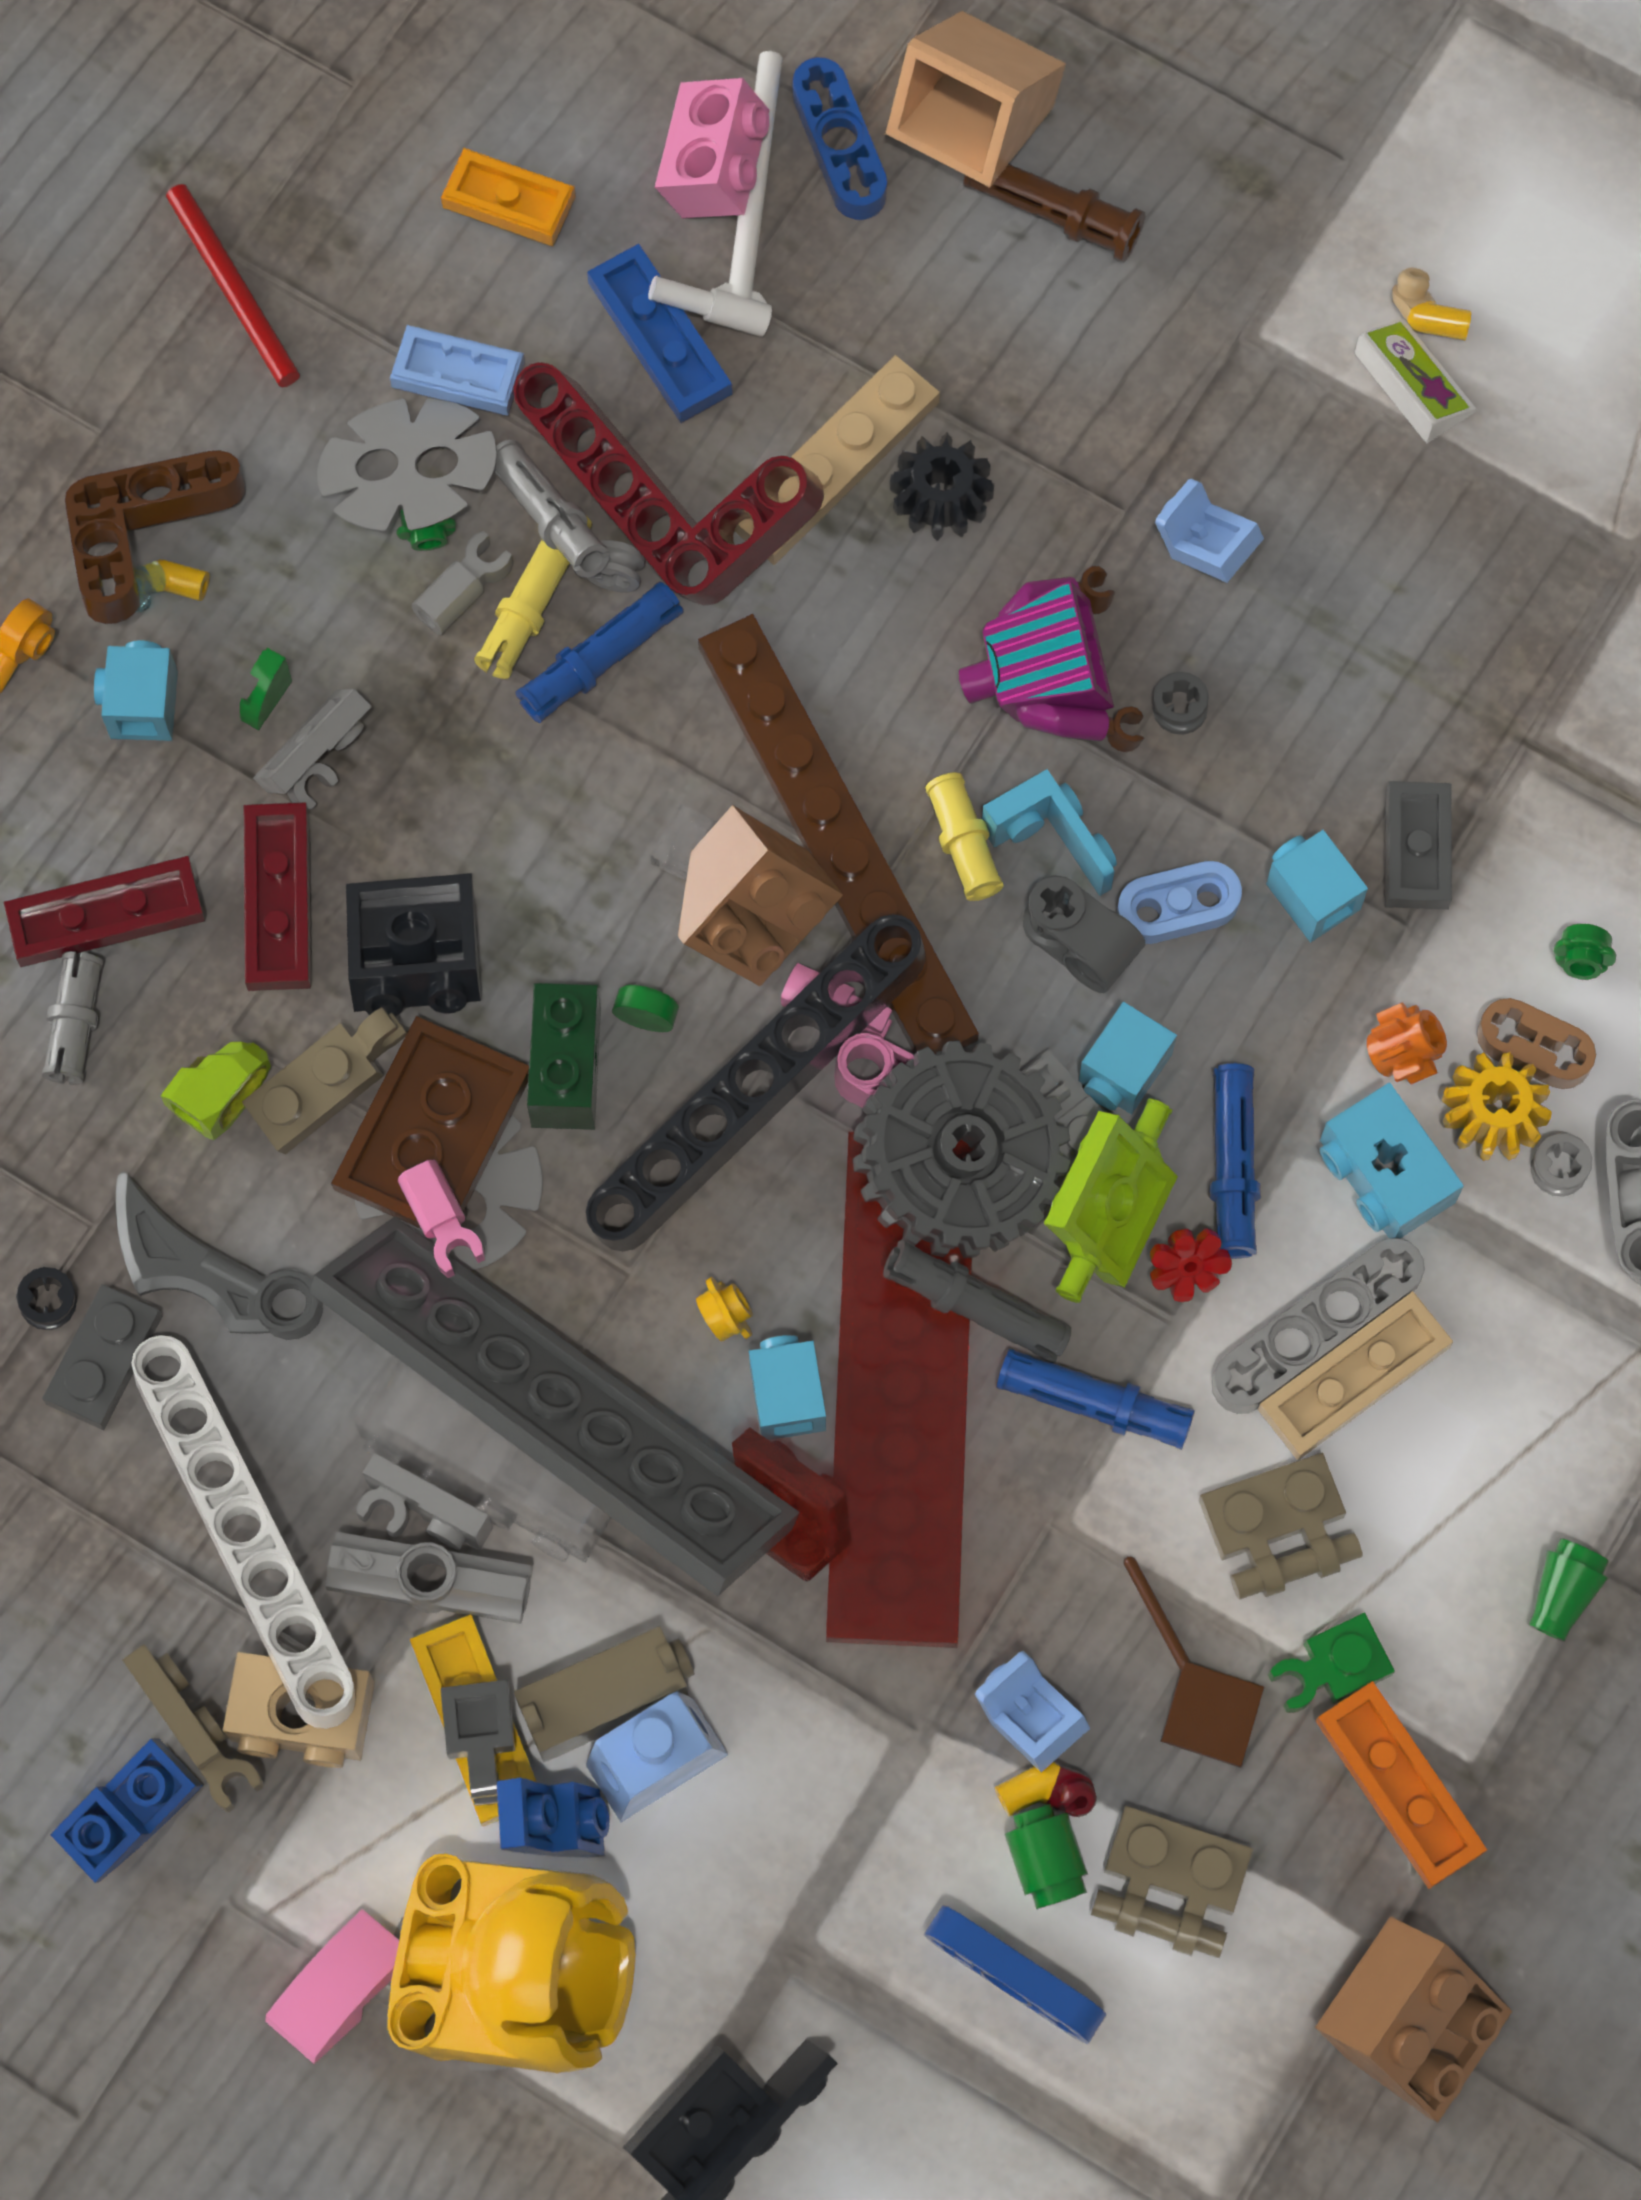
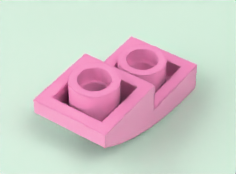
M362 1909L299 1973L266 2014L265 2022L315 2064L362 2020L363 2007L391 1982L399 1940Z

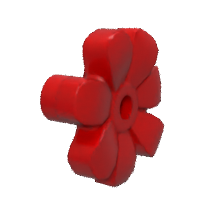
M1206 1228L1194 1239L1192 1231L1181 1229L1169 1236L1168 1245H1154L1150 1251V1259L1156 1269L1151 1271L1150 1278L1155 1289L1165 1290L1170 1287L1174 1301L1189 1302L1193 1299L1195 1284L1204 1293H1208L1220 1284L1217 1274H1226L1232 1267L1229 1252L1225 1249H1220L1221 1239L1215 1231Z

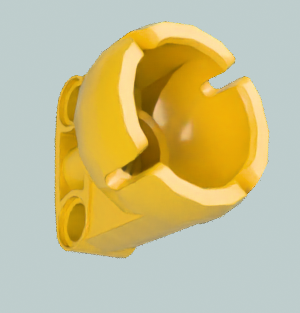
M448 1853L436 1854L428 1858L417 1871L404 1914L391 1980L387 2015V2029L391 2039L399 2047L438 2061L453 2059L552 2073L575 2072L594 2067L602 2059L600 2048L611 2045L621 2031L633 1990L636 1958L634 1937L628 1928L619 1925L628 1915V1908L624 1897L609 1882L593 1874L467 1861ZM462 1878L460 1892L451 1902L452 1888ZM589 1919H598L606 1923L594 1922ZM435 2013L433 2030L425 2037L426 2022Z

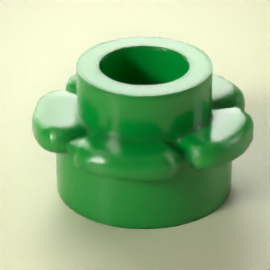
M402 509L400 511L402 526L396 530V534L399 539H407L411 542L413 550H435L448 543L447 537L456 531V521L453 518H448L427 527L409 530Z
M1592 924L1568 926L1563 930L1561 940L1556 942L1553 949L1557 964L1564 969L1566 974L1576 979L1590 980L1597 978L1601 973L1607 971L1608 966H1612L1616 962V952L1611 948L1612 936L1605 929Z

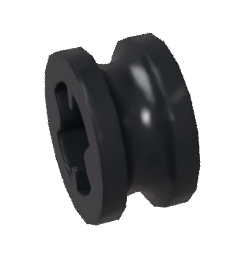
M42 1267L32 1270L23 1277L17 1288L16 1299L19 1310L27 1323L37 1329L52 1330L59 1328L67 1323L76 1311L77 1297L73 1284L65 1273L56 1268ZM50 1284L59 1286L60 1289L57 1296L61 1306L57 1310L50 1313L47 1306L44 1307L43 1313L33 1310L37 1302L32 1293L36 1288L44 1285L46 1291H49Z

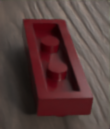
M306 802L244 805L245 985L248 991L311 989L309 810Z
M188 856L3 902L16 960L20 967L61 958L65 952H76L77 954L205 922L192 864Z

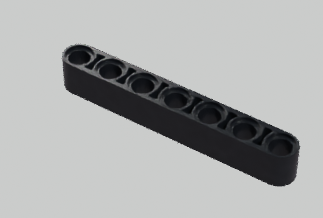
M891 914L882 916L871 923L592 1194L587 1202L585 1211L587 1224L604 1245L612 1250L621 1252L634 1250L642 1245L838 1055L840 1047L848 1038L860 1034L919 976L925 966L926 953L920 932L912 921L904 916ZM904 938L912 944L908 956L899 962H886L878 956L881 946L889 939ZM857 982L866 987L865 996L855 1006L842 1007L833 1002L835 991L844 983ZM811 1026L820 1031L818 1042L808 1051L797 1052L787 1047L789 1036L799 1027ZM763 1070L773 1074V1084L769 1091L762 1096L751 1097L742 1093V1083L746 1076L753 1071ZM716 1114L727 1119L726 1131L717 1140L705 1142L696 1138L697 1125L706 1116ZM666 1159L680 1162V1175L674 1183L665 1187L654 1186L650 1183V1173L655 1164ZM622 1203L633 1206L634 1217L629 1227L619 1232L605 1230L603 1222L605 1214L610 1208Z

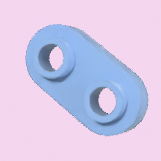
M1215 861L1199 862L1131 881L1120 894L1117 913L1130 921L1139 930L1145 939V944L1159 943L1227 924L1238 911L1242 887L1236 873L1225 864ZM1202 892H1212L1218 897L1220 902L1215 906L1207 907L1198 901L1197 896ZM1142 907H1151L1158 912L1159 918L1153 922H1146L1138 917L1137 911Z

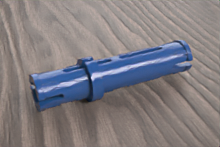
M658 582L653 588L643 594L641 598L622 610L582 643H579L573 649L565 647L556 654V662L550 665L547 670L515 691L516 697L521 700V706L533 720L541 723L560 705L580 691L584 694L588 693L596 686V679L605 673L607 669L643 644L663 626L683 614V607L678 604L680 601L666 584Z
M1230 1063L1219 1065L1218 1068L1213 1069L1216 1181L1210 1184V1199L1216 1202L1217 1234L1221 1239L1220 1249L1227 1250L1231 1259L1252 1257V1254H1257L1255 1202L1261 1199V1185L1255 1180L1254 1068L1246 1064Z
M1009 1348L1004 1359L996 1388L1021 1394L1036 1399L1039 1402L1099 1420V1422L1113 1426L1112 1432L1125 1436L1126 1432L1129 1431L1161 1441L1180 1450L1184 1447L1195 1413L1194 1409L1174 1403L1171 1404L1141 1393V1386L1128 1383L1126 1387L1114 1383H1108L1093 1378V1376L1033 1358Z

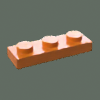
M1373 1681L1318 1716L1316 1723L1428 1889L1445 1880L1487 1851V1848Z

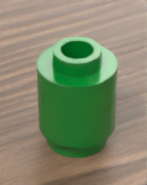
M1051 1804L1014 1816L1013 1820L1016 1829L1004 1835L1024 1895H1032L1036 1910L1087 1893L1082 1877L1088 1875L1068 1813L1054 1816Z

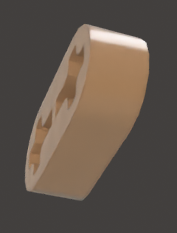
M1512 998L1499 999L1489 1005L1478 1025V1044L1485 1054L1499 1062L1503 1053L1511 1052L1514 1059L1513 1069L1520 1072L1524 1066L1534 1064L1536 1073L1533 1078L1558 1089L1574 1088L1583 1083L1594 1066L1596 1050L1588 1034L1522 1001ZM1506 1017L1518 1022L1515 1032L1522 1036L1513 1035L1508 1043L1502 1042L1497 1038L1499 1028L1492 1024L1502 1025ZM1564 1045L1571 1046L1575 1049L1573 1059L1579 1064L1571 1063L1567 1070L1559 1069L1555 1066L1557 1055L1549 1050L1559 1052Z

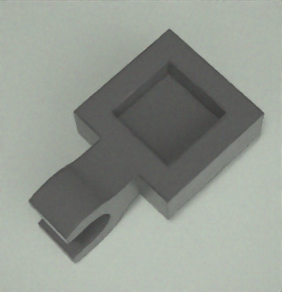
M500 1680L440 1688L447 1756L449 1759L468 1758L471 1798L474 1800V1806L498 1803L496 1781H499L496 1754L516 1751L508 1681Z

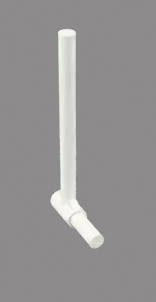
M773 51L762 52L758 60L754 92L770 110L769 129L762 140L756 165V183L753 189L750 190L745 215H738L729 283H724L709 292L655 276L651 282L648 294L649 300L703 315L705 321L759 337H763L766 333L772 313L771 305L767 304L759 292L753 291L782 67V56Z

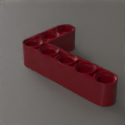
M539 362L524 368L515 380L513 387L514 400L519 409L664 582L676 593L696 604L706 606L723 600L814 517L822 506L824 489L819 477L794 458L782 455L772 457L762 463L701 521L696 523L574 379L551 364ZM552 384H558V394L555 401L550 406L541 408L540 400L545 389ZM594 427L595 439L593 444L584 452L578 453L577 442L580 435L588 428ZM632 471L633 481L631 487L622 496L615 497L614 485L616 480L623 473ZM798 476L800 486L797 494L788 502L780 503L778 496L780 486L788 478ZM669 515L670 528L668 533L659 541L653 542L651 539L653 524L660 517ZM752 518L754 523L752 535L744 543L735 545L733 534L736 526L742 520ZM706 559L708 562L707 576L698 585L690 587L688 581L690 569L698 561Z

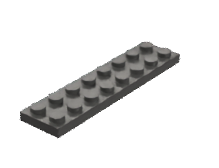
M396 1216L314 1275L309 1291L311 1295L716 1596L725 1591L793 1529L800 1512L450 1256H448L455 1275L447 1278L441 1273L435 1261V1245Z

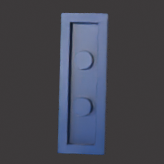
M638 243L587 271L588 283L680 423L731 396L733 394L732 383L684 310L649 300L648 294L651 282L655 276H661Z

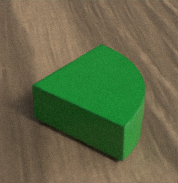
M268 647L262 651L250 673L259 679L256 687L247 699L241 698L239 704L240 720L258 731L292 683L286 658Z

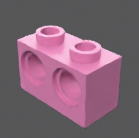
M743 78L680 83L655 188L682 218L745 215L750 190L753 189L756 183V165L762 140L769 129L770 110Z

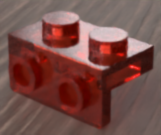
M749 1427L732 1442L735 1465L800 1512L793 1529L766 1554L803 1581H810L852 1543L847 1494L833 1477L825 1473L818 1475L798 1461L795 1454L784 1443L778 1440L771 1442Z

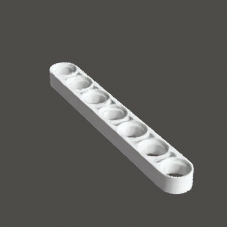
M159 1335L148 1338L139 1344L133 1353L131 1364L137 1389L297 1713L304 1722L316 1728L327 1729L338 1726L347 1720L354 1710L356 1697L352 1676L188 1349L181 1341L172 1336ZM162 1355L171 1356L181 1364L177 1375L163 1382L153 1381L144 1373L148 1362ZM186 1408H196L207 1416V1421L201 1430L186 1435L172 1429L170 1426L171 1419L177 1412ZM223 1461L229 1464L234 1472L230 1481L224 1486L208 1488L200 1484L196 1479L200 1468L208 1462ZM241 1514L250 1515L261 1524L260 1531L254 1538L241 1543L234 1542L224 1535V1526L228 1520ZM265 1569H277L286 1575L288 1583L285 1589L277 1596L261 1597L250 1588L254 1576ZM305 1624L310 1627L316 1634L315 1641L311 1647L299 1653H292L282 1649L277 1643L278 1636L289 1625ZM327 1679L339 1683L344 1690L343 1697L339 1703L328 1709H318L311 1706L305 1699V1695L310 1685L316 1681Z

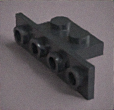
M806 2039L766 2085L761 2088L725 2051L715 2045L622 2148L667 2191L661 2200H725L734 2187L735 2177L753 2157L765 2154L774 2146L781 2135V2126L799 2106L811 2103L821 2094L828 2082L827 2075L838 2063L828 2053Z

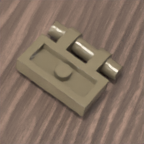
M1323 1452L1200 1495L1199 1503L1221 1560L1247 1553L1252 1566L1250 1569L1230 1575L1233 1589L1239 1600L1261 1592L1265 1597L1285 1591L1286 1583L1315 1573L1320 1578L1341 1571V1564L1363 1557L1359 1540L1354 1532L1331 1540L1324 1528L1326 1524L1343 1519L1346 1515V1510ZM1300 1533L1302 1534L1307 1549L1275 1559L1269 1544Z
M1125 1806L1104 1873L1129 1881L1124 1898L1099 1889L1091 1915L1116 1923L1114 1930L1133 1937L1137 1930L1172 1942V1950L1190 1956L1196 1950L1220 1958L1227 1932L1203 1925V1918L1206 1908L1230 1916L1234 1913L1253 1848ZM1149 1888L1186 1900L1182 1917L1144 1905Z

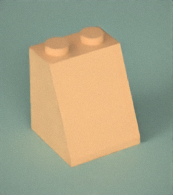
M960 11L913 37L908 43L885 134L991 187L1053 109L1066 63L964 11Z

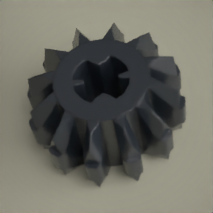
M948 432L940 439V446L935 447L925 437L921 436L920 440L917 441V454L902 450L898 457V468L900 471H895L890 477V490L897 494L894 498L893 508L897 516L910 515L909 528L912 529L913 533L928 524L932 526V536L936 541L942 538L944 527L949 526L960 537H963L968 530V520L982 523V520L986 517L987 506L985 502H989L994 496V483L987 479L990 475L991 465L987 458H974L975 446L971 440L956 449L952 447V437ZM940 483H944V491L940 490Z

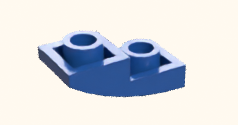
M151 1738L106 1786L96 1787L50 1835L93 1882L98 1883L150 1839L204 1785L159 1738Z
M524 1778L496 1781L500 1848L502 1850L562 1857L605 1856L603 1837H606L609 1831V1813L605 1801L601 1798L600 1789L576 1782L546 1785Z

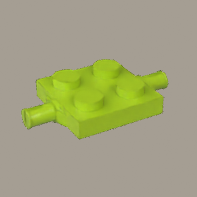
M1148 1099L1134 1130L1119 1115L1098 1111L1088 1134L1081 1141L1078 1154L1060 1191L1055 1195L1049 1214L1044 1222L1067 1246L1071 1257L1063 1278L1055 1290L1061 1297L1074 1303H1080L1093 1273L1104 1283L1125 1288L1178 1178L1163 1161L1157 1143L1168 1117L1173 1111L1165 1103L1156 1099Z

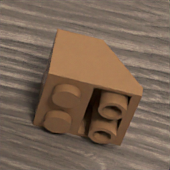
M732 805L690 853L678 937L684 945L752 983L761 986L781 966L783 961L808 933L822 921L843 894L808 850Z
M1390 1916L1315 2028L1351 2063L1426 2117L1438 2123L1452 2101L1460 2093L1464 2083L1491 2043L1497 2038L1501 2028L1513 2011L1446 1943Z

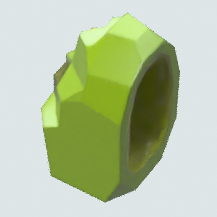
M230 1042L215 1054L197 1057L189 1068L181 1067L160 1097L164 1105L178 1118L206 1138L215 1140L227 1131L246 1107L242 1101L261 1087L271 1068L269 1056L266 1051L255 1043Z

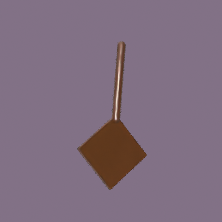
M1132 1556L1126 1557L1124 1559V1566L1181 1670L1160 1742L1241 1768L1264 1687L1191 1663L1138 1562Z

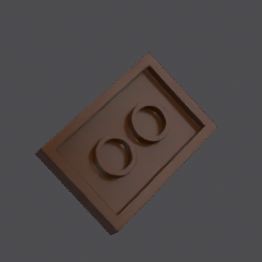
M416 1016L331 1182L333 1189L421 1229L398 1183V1177L404 1171L422 1162L436 1160L464 1212L528 1084L529 1065Z

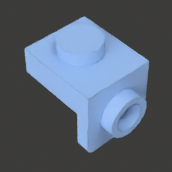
M1188 479L1177 494L1167 501L1155 521L1172 559L1228 583L1264 539L1256 522L1211 504L1202 483L1194 479Z
M1024 1651L1019 1652L1008 1663L995 1668L989 1674L985 1683L975 1693L992 1726L1040 1772L1045 1770L1090 1729L1084 1715L1042 1677L1033 1659Z

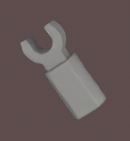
M484 531L475 534L468 541L465 548L466 557L460 563L454 561L412 603L411 607L418 619L437 635H442L484 593L483 585L485 583L500 581L511 571L513 566L512 554L507 550L493 562H484L479 558L490 546L489 536Z

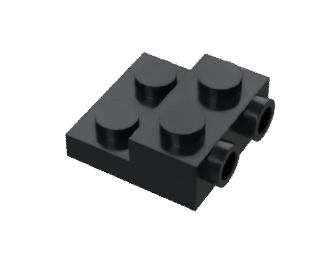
M472 873L346 884L348 980L354 1012L366 1011L371 1015L382 1007L388 1015L393 1013L397 1016L402 1012L403 1008L430 1006L436 1012L451 1014L462 1010L467 1002L481 1001Z

